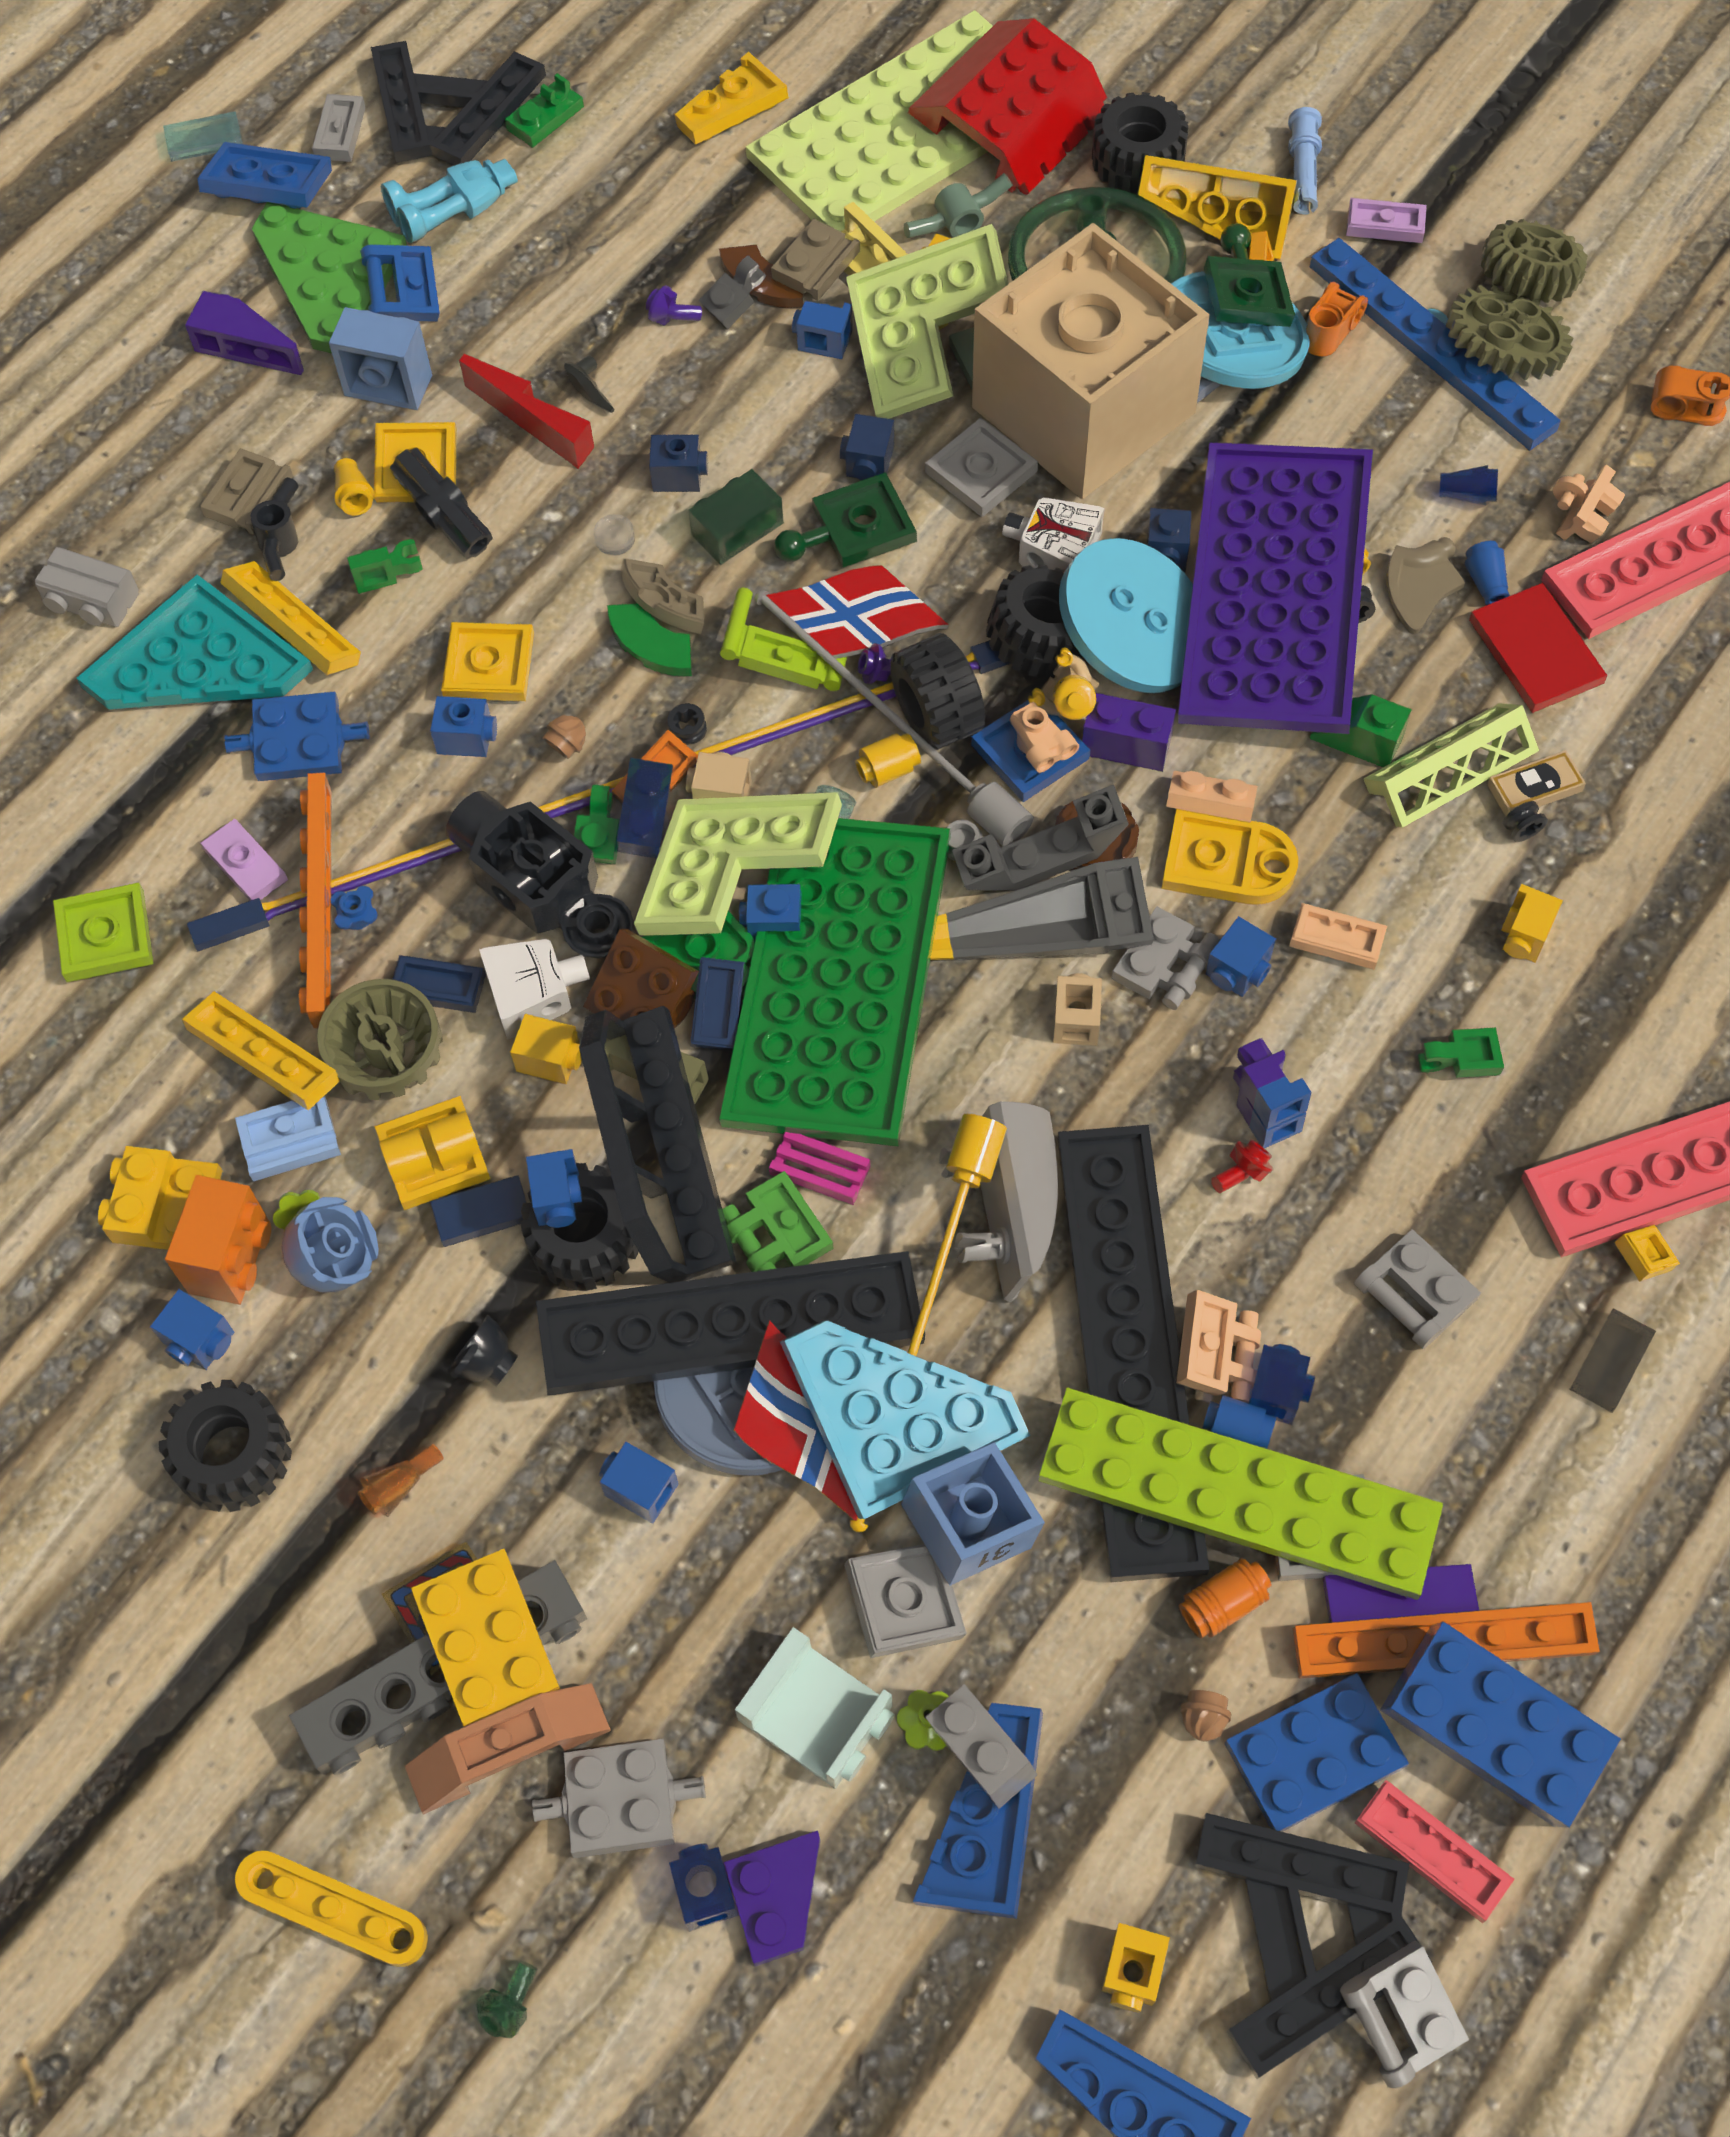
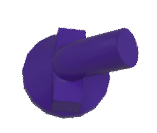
M667 285L663 286L660 290L654 289L646 302L648 319L664 326L671 319L700 321L702 308L697 305L676 304L677 293Z
M873 643L868 650L865 649L861 653L858 662V672L862 674L864 683L873 684L877 680L886 682L889 675H891V658H887L880 644Z

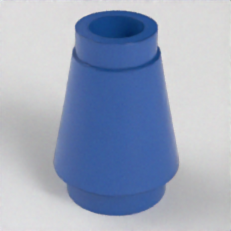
M1484 541L1470 547L1465 553L1467 559L1464 565L1481 596L1484 598L1485 604L1489 605L1509 597L1504 550L1498 547L1496 541Z

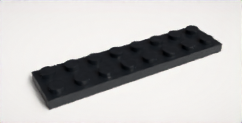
M909 1251L536 1301L547 1396L752 1368L755 1366L769 1320L787 1338L822 1321H829L845 1327L849 1331L867 1338L876 1339L894 1347L910 1346L920 1314ZM925 1332L923 1333V1337L920 1344H924Z

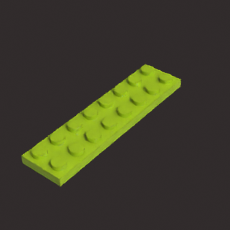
M1066 1388L1038 1480L1045 1484L1418 1600L1422 1593L1443 1503L1071 1388Z

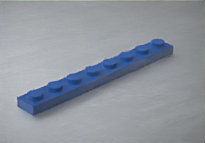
M1337 238L1311 256L1310 268L1329 284L1333 281L1338 283L1339 289L1356 297L1361 295L1367 297L1368 304L1364 312L1367 316L1529 451L1558 431L1561 420L1512 379L1508 378L1501 370L1495 374L1492 372V365L1478 366L1479 358L1476 356L1466 358L1467 348L1455 347L1457 339L1448 336L1450 329L1342 239Z

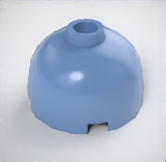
M322 1197L308 1204L292 1218L284 1232L281 1248L283 1260L288 1271L301 1285L318 1292H338L368 1277L372 1271L370 1270L372 1261L377 1259L379 1247L376 1232L368 1217L361 1210L354 1212L351 1208L343 1205L347 1201L339 1197Z

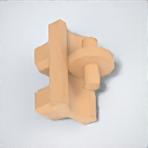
M1607 464L1601 469L1596 479L1588 480L1584 483V476L1577 473L1573 477L1563 476L1559 478L1553 487V494L1559 501L1557 506L1561 510L1569 509L1556 532L1563 540H1567L1572 534L1576 533L1592 544L1606 530L1609 524L1608 521L1593 510L1596 508L1608 517L1616 510L1625 496L1624 493L1610 483L1616 471Z

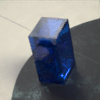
M630 758L616 841L617 852L657 859L662 845L671 790L672 764Z

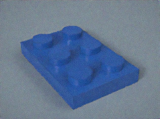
M224 142L197 178L199 192L214 194L220 198L237 197L250 199L254 203L271 202L285 204L290 208H307L332 171L331 158Z
M1358 1673L1242 1731L1225 1742L1226 1748L1270 1829L1281 1832L1406 1768L1409 1764Z

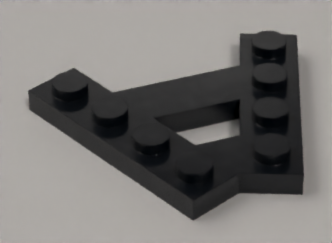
M406 41L370 47L396 163L434 156L453 166L471 161L505 123V119L515 112L546 77L544 64L515 51L487 81L414 73ZM421 103L463 107V109L447 127L428 126L425 124Z
M1205 1813L1194 1867L1245 1880L1270 2003L1227 2031L1255 2078L1258 2079L1357 2013L1355 2008L1347 2006L1340 1992L1344 1983L1413 1941L1419 1943L1401 1916L1409 1863ZM1299 1894L1346 1905L1348 1909L1355 1946L1318 1971L1315 1970ZM1378 1991L1373 2000L1375 2001L1383 1996V1991Z

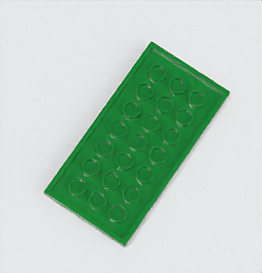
M838 818L823 867L770 868L767 885L800 884L801 886L800 931H757L719 1118L721 1127L779 1134L789 1132L802 1134L807 1137L899 1147L949 852V841L951 840L950 828Z

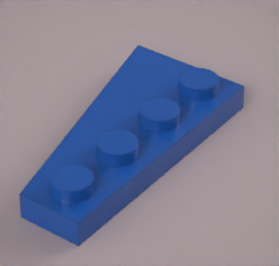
M991 1703L988 1710L989 1714L1030 1761L1036 1771L1043 1719L1041 1708ZM966 1771L959 1791H956L949 1808L950 1814L940 1840L937 1839L929 1860L931 1862L922 1885L919 1884L913 1899L915 1905L1017 1919L1035 1778L998 1809L970 1773Z
M1061 2009L1035 2058V2061L1114 2137H1243L1251 2120L1245 2114Z

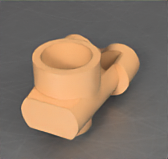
M1034 702L1013 712L1010 717V722L1017 732V746L1026 754V758L1038 773L1045 772L1059 760L1069 759L1079 749V744L1068 730L1061 731L1048 717L1046 711L1039 708Z

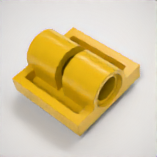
M461 1096L374 1126L384 1159L404 1211L491 1179Z

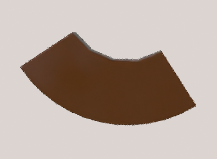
M757 244L719 249L722 268L732 279L735 276L738 264L748 255L760 266L759 269L765 273L766 277L760 285L750 292V294L757 297L759 302L785 308L803 307L802 293L772 279L771 267L774 264H771L760 254Z

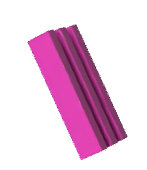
M785 1132L782 1145L779 1144L776 1151V1158L772 1160L769 1166L770 1175L776 1176L785 1171L796 1185L854 1205L871 1166L870 1159L802 1134ZM793 1147V1148L802 1150V1151H804V1152L813 1154V1155L818 1156V1157H821V1158H823V1159H826V1160L832 1161V1162H834V1163L843 1165V1166H845V1167L854 1169V1170H856L857 1172L851 1171V1170H849V1169L840 1167V1166H838V1165L829 1163V1162H827V1161L818 1159V1158H816V1157L807 1155V1154H805V1153L799 1152V1151L794 1150V1149H791V1148ZM786 1159L812 1168L813 1171L824 1175H831L852 1184L848 1188L785 1164Z

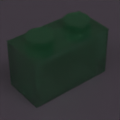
M750 469L740 477L731 479L725 487L708 498L699 500L688 510L691 535L720 565L784 524L782 498L753 469Z

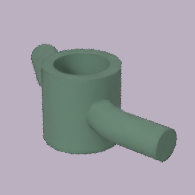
M1003 173L984 190L974 195H971L966 185L962 183L948 185L940 191L935 199L934 207L938 213L928 218L904 223V234L907 238L933 233L947 227L952 237H957L976 230L982 226L984 221V215L980 209L995 201L1013 184L1007 175Z

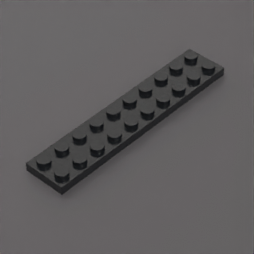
M1149 1125L1058 1132L1057 1140L1088 1394L1190 1425L1185 1387L1176 1383L1180 1350ZM1101 1501L1110 1583L1208 1575L1209 1563L1205 1533Z

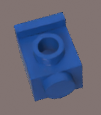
M805 301L802 310L797 309L795 311L792 321V333L797 334L798 351L843 359L853 331L852 304L844 302L843 308L828 304Z
M573 1149L526 1157L532 1205L538 1225L559 1228L572 1224L576 1220L574 1203L582 1202L578 1166Z

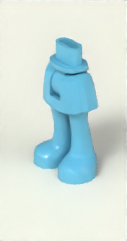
M487 159L483 161V166L479 161L474 160L447 168L446 176L416 192H405L403 187L395 180L382 183L380 187L384 203L396 227H400L406 241L413 243L422 239L427 232L458 213L464 212L470 219L479 215L491 206L499 196L505 193V187L517 183L518 179L514 169L506 159L495 163Z

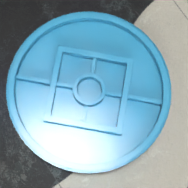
M1204 271L1188 274L1172 283L1174 287L1210 314L1201 377L1222 385L1255 389L1280 384L1295 375L1301 368L1309 349L1310 339L1306 333L1307 323L1293 303L1295 316L1290 327L1227 323L1216 321Z
M1114 538L1100 540L1087 546L1066 568L1059 589V605L1062 620L1077 650L1100 674L1125 688L1144 693H1160L1182 685L1193 583L1172 560L1143 543Z

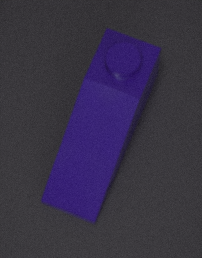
M202 291L185 324L195 352L302 375L304 368L295 342L239 298H234L227 294Z

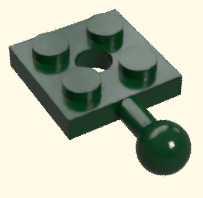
M1230 224L1221 234V245L1228 254L1232 255V258L1207 256L1203 268L1216 321L1290 327L1295 312L1282 263L1249 259L1247 249L1251 244L1249 229L1243 224Z
M885 472L813 497V510L821 527L802 534L795 530L782 531L775 539L774 550L781 560L795 562L802 558L806 548L830 541L844 568L917 542V531ZM861 515H868L875 519L872 523L866 525L854 521Z

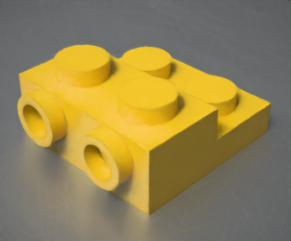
M126 1146L123 1158L115 1157L111 1164L110 1181L115 1186L111 1199H103L100 1203L98 1223L100 1226H103L102 1230L112 1243L168 1250L195 1176L200 1175L221 1180L223 1170L217 1163L176 1159L170 1151Z

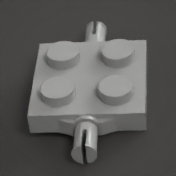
M664 1739L564 1753L566 1781L562 1797L532 1800V1807L534 1809L532 1811L534 1822L565 1818L570 1831L571 1854L573 1858L675 1844L673 1815L676 1809V1801L706 1798L705 1782L703 1776L674 1781L667 1766Z

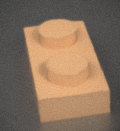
M1174 771L1166 807L1251 822L1258 786L1247 784L1239 779L1223 780L1207 777L1195 771Z

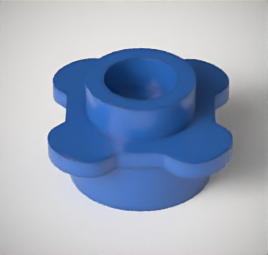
M360 886L356 891H349L347 893L337 891L332 895L331 904L337 911L334 921L338 928L343 930H359L367 927L377 919L378 913L371 903L374 894L370 887ZM352 905L358 906V908L354 910L350 909Z

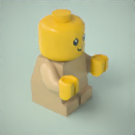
M1062 648L1060 650L1061 654L1055 657L1058 663L1053 671L1055 678L1050 676L1042 689L1035 688L1032 691L1033 695L1028 697L1029 703H1036L1039 708L1045 710L1049 715L1079 720L1087 717L1093 711L1096 704L1095 690L1100 683L1091 676L1086 663L1082 659L1073 655L1069 649Z

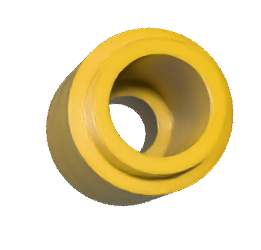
M895 733L860 748V758L855 760L856 769L864 783L870 782L875 788L913 772L914 766L921 764L919 750L909 733L901 736Z

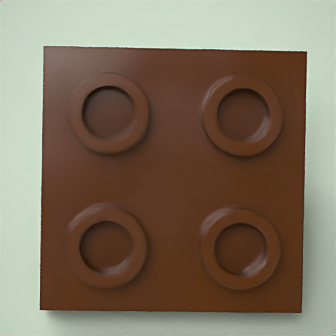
M620 929L583 1007L594 1014L608 1010L619 1019L625 1020L660 1006H665L670 1010L673 1025L676 1028L686 1018L693 1005L695 992L691 990V987L699 971L632 931Z

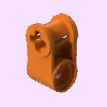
M1331 282L1309 312L1306 333L1310 339L1308 352L1315 356L1333 354L1349 332L1354 330L1366 310L1368 298L1363 295L1356 297L1339 289L1338 283Z
M1670 365L1663 367L1656 374L1651 411L1655 416L1664 420H1680L1704 426L1719 424L1723 421L1727 412L1725 402L1730 398V377L1720 372H1706L1687 369L1681 366ZM1714 383H1716L1717 385H1716L1714 394H1712V393H1711L1712 385H1713ZM1709 404H1712L1711 413L1708 415L1707 410Z

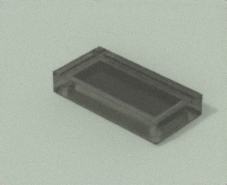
M1613 1308L1569 1390L1613 1413L1656 1331Z

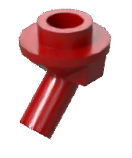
M1250 1140L1247 1144L1237 1141L1229 1154L1236 1165L1212 1177L1211 1184L1216 1192L1222 1193L1245 1181L1250 1176L1254 1180L1261 1182L1273 1171V1167L1268 1163L1272 1155L1254 1140Z

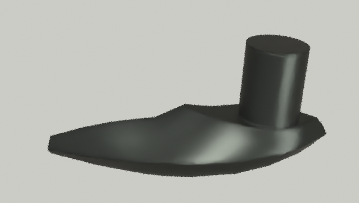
M588 355L576 364L564 363L567 376L574 388L591 403L613 413L615 409L598 389L596 382L588 376L597 368L596 360Z

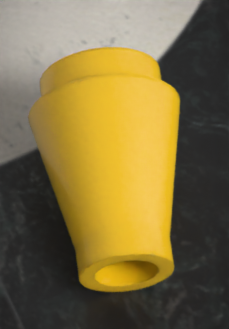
M343 458L338 460L334 465L336 505L348 515L357 516L366 513L371 508L374 499L373 488L358 469L357 463L353 459Z

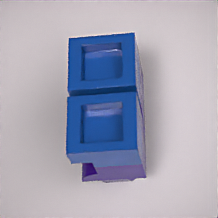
M1262 1038L1241 1046L1238 1049L1237 1058L1242 1065L1235 1069L1233 1079L1239 1087L1236 1106L1258 1143L1263 1148H1267L1302 1132L1312 1092L1303 1078L1290 1083L1282 1070L1285 1061V1051L1281 1050L1272 1054Z

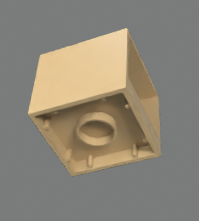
M1092 223L975 308L972 408L1083 500L1196 413L1210 314L1096 224Z

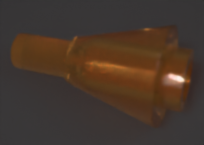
M432 1444L410 1461L405 1460L361 1477L360 1481L363 1488L358 1491V1494L372 1514L375 1515L380 1511L384 1516L389 1517L417 1484L420 1476L443 1461L444 1457L440 1450Z

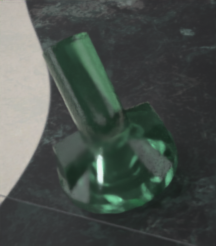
M519 1961L505 1993L490 1989L477 1999L478 2021L481 2027L491 2036L513 2038L527 2020V2008L522 2003L538 1969L535 1966Z

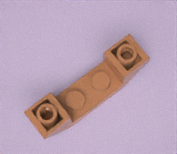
M592 1683L538 1694L447 1734L406 1764L405 1768L421 1812L424 1815L471 1794L468 1787L470 1784L558 1745H561L563 1750L567 1751L610 1732L611 1729Z

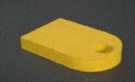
M1176 809L1161 889L1252 905L1270 903L1282 897L1291 888L1298 868L1297 850L1292 840L1283 831L1270 824L1257 821L1245 822ZM1269 860H1278L1286 866L1287 870L1283 873H1272L1265 868L1264 863Z

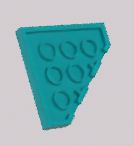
M197 574L76 679L82 689L107 709L281 697L285 696L311 673L313 667L308 658Z

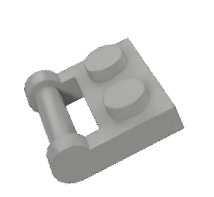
M1413 1229L1378 1261L1366 1268L1354 1282V1285L1364 1294L1367 1292L1371 1293L1414 1334L1412 1340L1422 1349L1431 1344L1474 1304L1481 1294L1477 1288ZM1388 1274L1434 1318L1426 1321L1383 1278Z
M1413 1941L1348 1980L1340 1989L1347 2006L1355 2008L1382 2063L1379 2071L1389 2088H1399L1408 2084L1415 2077L1416 2072L1469 2040L1424 1947L1417 1941ZM1380 1990L1383 1991L1410 2046L1400 2053L1373 2000L1376 1993Z

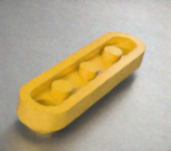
M264 1850L253 1852L245 1857L237 1868L235 1875L237 1891L249 1903L395 1967L409 1966L423 1955L427 1947L428 1934L426 1927L414 1914L278 1854ZM271 1871L273 1874L272 1884L268 1888L259 1889L257 1883L259 1876L264 1872ZM401 1931H408L411 1937L410 1943L404 1949H396L394 1947L395 1936Z

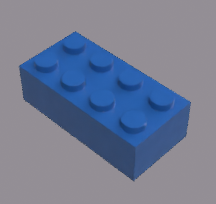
M1444 1621L1430 1626L1380 1711L1553 1827L1570 1828L1621 1738Z

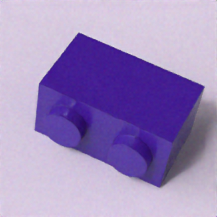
M1096 693L1094 709L1085 720L1082 742L1090 749V757L1163 772L1172 738L1176 709Z

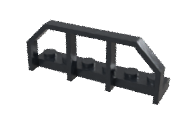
M660 1006L625 1020L619 1019L608 1010L585 1017L579 1050L623 1223L650 1274L668 1283L686 1281L736 1264L735 1254L670 1010L665 1006ZM626 1035L644 1103L614 1086L605 1051L606 1038L612 1040ZM648 1117L663 1179L635 1165L623 1118L633 1123ZM666 1193L668 1194L686 1266L671 1259L647 1213L643 1195L652 1199Z

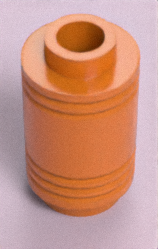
M1240 1558L1237 1562H1234L1202 1583L1201 1586L1185 1594V1601L1179 1604V1609L1184 1620L1197 1637L1202 1639L1208 1635L1212 1638L1217 1633L1225 1630L1227 1626H1231L1270 1599L1267 1589L1272 1584L1267 1573L1259 1563L1254 1561L1250 1564L1245 1559Z

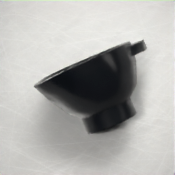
M487 1315L478 1330L459 1352L447 1372L454 1379L458 1377L472 1382L487 1380L497 1386L508 1373L518 1355L508 1348V1338L499 1324Z

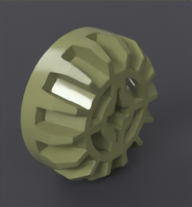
M392 979L364 981L340 993L324 1011L317 1032L318 1049L322 1060L336 1070L345 1091L352 1095L364 1092L370 1100H379L381 1093L391 1091L396 1097L405 1095V1086L416 1081L420 1085L427 1080L426 1070L429 1066L437 1065L440 1060L439 1044L443 1042L436 1013L426 996L415 987ZM397 1026L404 1028L408 1032L400 1036ZM373 1034H376L380 1041H384L390 1050L388 1051L382 1043H379ZM414 1039L415 1053L411 1062L406 1067L403 1061L405 1056L404 1044ZM358 1041H360L366 1057L356 1062L355 1049ZM372 1065L380 1070L388 1069L392 1075L376 1077L367 1074L362 1069Z

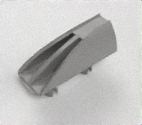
M1000 1101L988 1106L982 1115L1007 1127L991 1182L980 1183L990 1233L959 1232L956 1236L955 1248H964L957 1258L960 1263L996 1260L1003 1298L1008 1302H1012L1017 1298L1021 1288L1028 1279L1041 1268L1048 1251L1056 1218L1058 1174L1050 1112L1044 1108L1027 1103ZM941 1149L939 1164L948 1163L952 1149ZM946 1167L941 1173L944 1178L954 1175Z

